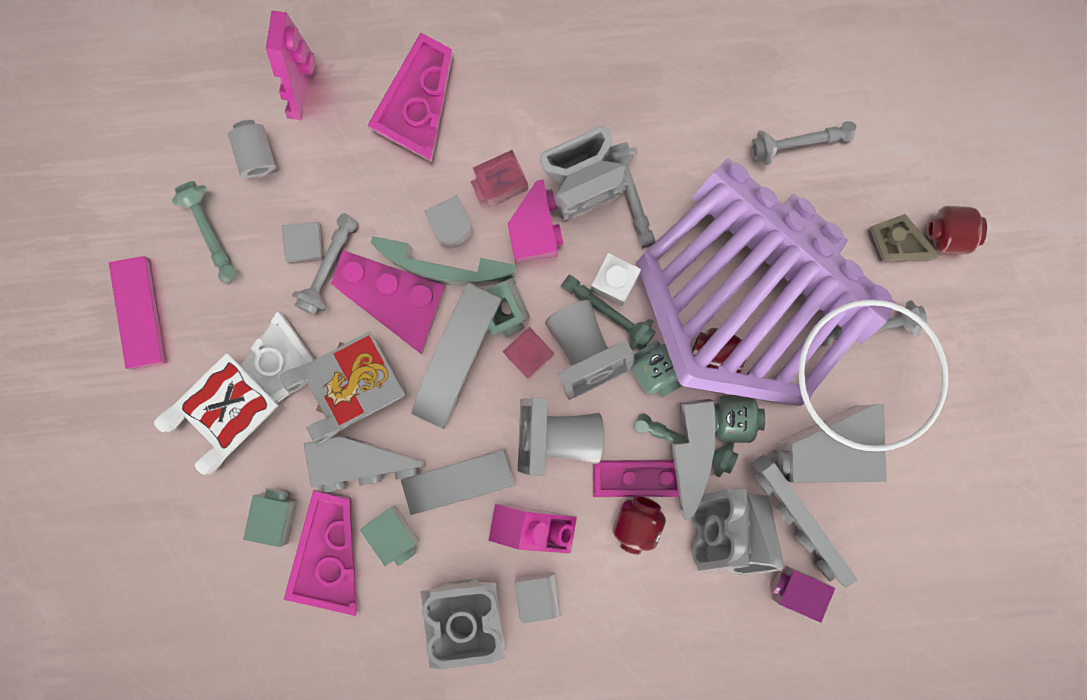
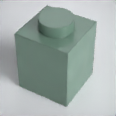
M266 488L265 494L253 495L243 540L275 547L288 544L298 500L288 499V492L270 488Z
M395 505L360 529V532L384 566H387L392 561L399 566L416 554L412 547L420 540Z

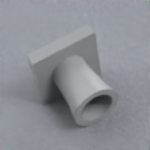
M590 300L570 304L558 310L546 320L545 325L556 338L571 364L570 367L558 372L568 400L631 371L634 358L627 339L610 348L607 347L596 321Z
M548 398L520 399L518 472L527 475L545 476L546 457L599 464L604 444V427L600 413L579 416H547Z

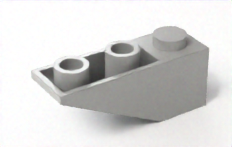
M348 436L330 438L319 445H316L314 442L304 443L311 487L322 486L323 492L345 489L344 481L354 479L359 480V486L381 482L380 475L395 472L396 479L417 475L416 468L425 466V460Z

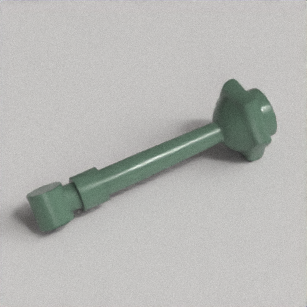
M195 181L175 188L176 194L172 202L175 205L191 208L212 254L211 259L215 267L219 269V280L224 283L230 282L235 277L236 270L228 264L229 260L225 252L221 250L199 205L206 192V186H197Z
M569 274L560 285L568 293H574L575 297L579 300H590L592 307L628 330L629 345L632 350L637 346L642 349L645 348L655 335L656 331L651 328L654 323L653 320L648 319L645 322L632 323L594 295L592 290L585 285L581 286L580 281Z
M640 414L634 425L639 433L648 431L651 433L650 435L659 439L664 438L670 442L686 439L684 435L666 428V425L657 421L656 423L652 422L651 417L647 414ZM728 443L726 446L720 447L716 451L714 450L712 465L717 477H721L723 472L728 474L732 472L739 455L733 452L734 443Z

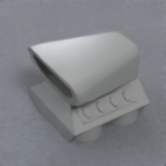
M601 126L543 152L540 156V163L545 173L560 185L556 195V211L560 212L563 220L572 219L601 206L627 191L625 186L630 182L624 172L625 164L605 161L613 141L607 127Z
M725 489L703 495L692 518V522L697 528V538L693 544L692 556L698 571L706 573L728 570L738 575H751L783 570V559L769 496L751 494L747 492V489Z
M478 578L445 582L441 587L421 591L429 668L447 669L487 664L505 658L504 649H506V643L501 629L496 582H480Z

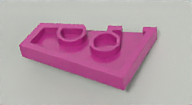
M271 11L266 42L267 55L274 77H280L279 94L281 100H288L285 108L286 117L301 120L308 74H313L315 56L314 53H311L307 42L303 39L287 12Z
M420 32L368 123V127L371 130L431 163L453 57L452 49Z
M345 250L342 251L331 281V285L412 348L423 354L446 290L445 285Z
M313 489L283 600L356 616L349 498Z

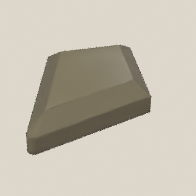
M906 214L869 228L882 261L923 260L939 257V253Z

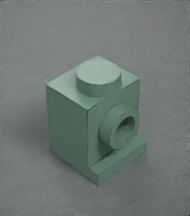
M514 277L486 289L502 297L489 327L492 336L503 331L505 337L524 329L523 321L530 318L515 286ZM503 302H508L512 310L511 314H505L502 311L501 305Z

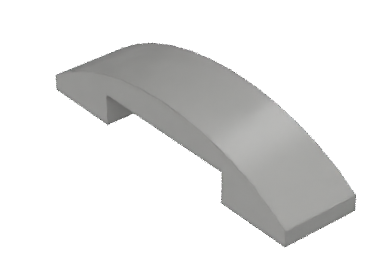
M470 282L467 283L429 364L411 414L438 427L445 428L459 397L458 394L484 335L489 330L502 297Z

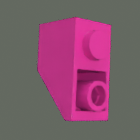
M538 180L534 183L507 223L516 265L557 257V246L563 245L560 224L553 225L550 211L556 210L553 190L545 189L544 180Z
M495 504L488 541L517 550L571 553L577 517L521 506Z

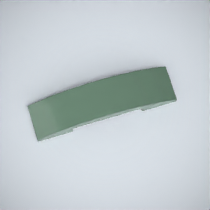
M372 236L371 244L393 264L413 275L436 283L466 286L470 282L476 286H485L500 283L512 277L515 278L517 275V265L480 258L478 272L411 259L413 249L409 243Z

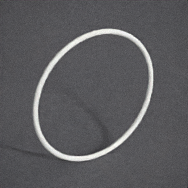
M874 299L844 304L829 312L814 326L801 351L798 370L799 386L809 413L828 435L852 448L866 451H886L902 447L927 431L943 407L948 389V366L943 348L927 323L912 311L898 304ZM877 305L900 311L916 321L926 331L938 352L942 367V388L938 403L927 422L914 434L901 441L886 445H864L845 439L831 430L820 419L809 400L804 377L805 360L809 346L817 332L827 321L850 308Z

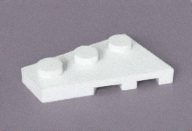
M279 311L272 318L271 324L261 338H258L252 345L250 353L240 365L276 403L290 395L284 388L279 375L287 370L306 365L315 360L284 315Z

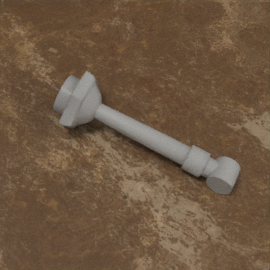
M845 121L839 128L837 126L825 128L824 131L777 141L766 132L759 130L757 138L752 139L751 142L752 153L755 160H760L765 165H769L779 149L824 141L829 143L839 141V139L846 142L852 141L856 131V124L851 121Z
M628 142L614 145L610 148L609 155L605 161L625 164L624 172L630 182L625 186L634 216L633 222L636 230L639 232L637 234L641 248L654 244L656 241L652 230H649L650 224L647 216L644 215L628 167L634 155L637 154V148H629Z
M346 213L341 214L337 219L339 228L335 230L331 238L332 242L310 289L295 291L292 294V297L297 299L295 306L315 315L317 309L325 310L326 305L323 303L322 297L318 292L342 245H345L349 236L347 235L348 232L354 231L357 227V221Z
M912 300L908 301L905 308L918 315L927 323V316L923 306H916ZM901 313L900 317L889 318L877 331L903 325L914 336H920L922 327L912 318ZM840 326L835 327L821 345H831L833 340H837L842 334V328Z

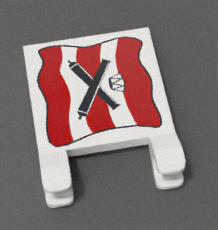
M226 353L174 405L154 420V424L161 432H171L185 417L213 446L210 451L195 463L196 469L205 475L213 473L225 458L279 405L229 353Z

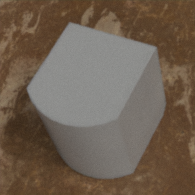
M457 195L424 211L441 246L456 248L462 246L471 238L474 230Z
M548 572L515 577L514 583L519 617L523 623L549 620L561 616L555 573Z

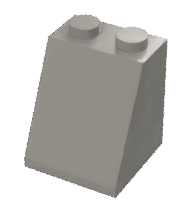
M884 404L856 405L823 420L831 430L845 439L864 445H885ZM818 424L777 442V450L772 451L771 461L776 464L788 482H886L885 451H866L847 446L828 435Z

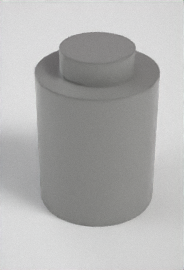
M243 120L234 124V129L228 133V137L240 176L242 178H254L274 171L276 166L264 126L255 124L254 120Z

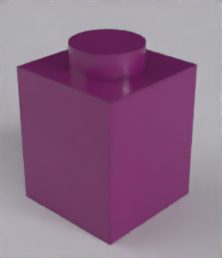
M786 565L784 571H779L775 576L771 592L774 593L772 600L779 605L822 623L836 588Z

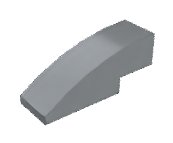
M711 399L681 403L686 439L671 441L680 508L684 520L693 518L702 500L710 476L716 431L714 401Z
M503 449L402 479L401 484L410 515L512 487L515 486V481L506 451Z

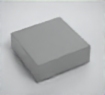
M319 222L282 225L284 255L287 263L323 259L321 226Z

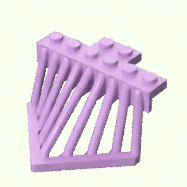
M727 158L692 197L697 204L639 258L636 264L641 269V278L681 385L802 406L804 401L800 386L790 382L798 373L799 360L805 341L774 379L763 377L819 308L824 312V317L834 309L854 301L874 299L895 304L896 302L892 299L887 289L881 285H875L863 274L858 264L851 260H846L840 255L848 239L844 237L842 230L837 225L825 221L818 215L814 206L809 201L799 198L793 193L782 205L772 190L767 187H761L750 177L749 172L744 166ZM706 215H712L716 218L663 271L661 270L658 259ZM731 231L734 236L672 298L668 289L672 281L723 232ZM747 245L752 250L750 254L683 327L678 314ZM764 261L768 263L770 267L761 280L700 351L693 356L689 345L693 338ZM784 277L789 283L718 369L706 367ZM801 293L805 295L806 298L801 308L746 374L735 373ZM877 305L850 308L835 315L820 328L809 346L805 363L837 324L842 328L843 332L805 379L809 399L854 341L857 340L862 345L888 321L893 310L892 308Z

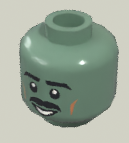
M655 341L633 355L636 360L631 370L645 393L654 394L660 392L661 396L664 397L681 387L665 344L660 345L659 341Z
M723 395L719 398L718 403L714 404L715 433H717L720 441L725 443H751L757 437L758 430L764 431L765 409L758 408L755 398Z

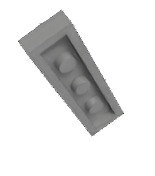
M765 455L752 462L751 464L758 472V475L754 477L755 481L767 496L771 493L774 494L779 501V504L775 506L776 510L788 525L794 522L800 532L795 535L809 554L814 551L820 558L816 565L829 582L836 579L845 588L857 581L856 576L776 464Z

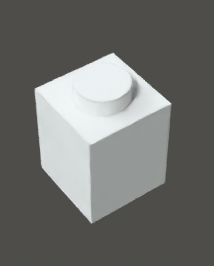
M608 253L590 290L622 307L641 269Z

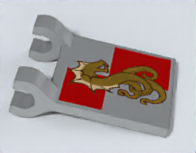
M371 331L306 365L287 370L279 375L284 388L289 394L298 391L308 384L326 419L306 427L312 441L316 445L325 442L340 430L405 396Z

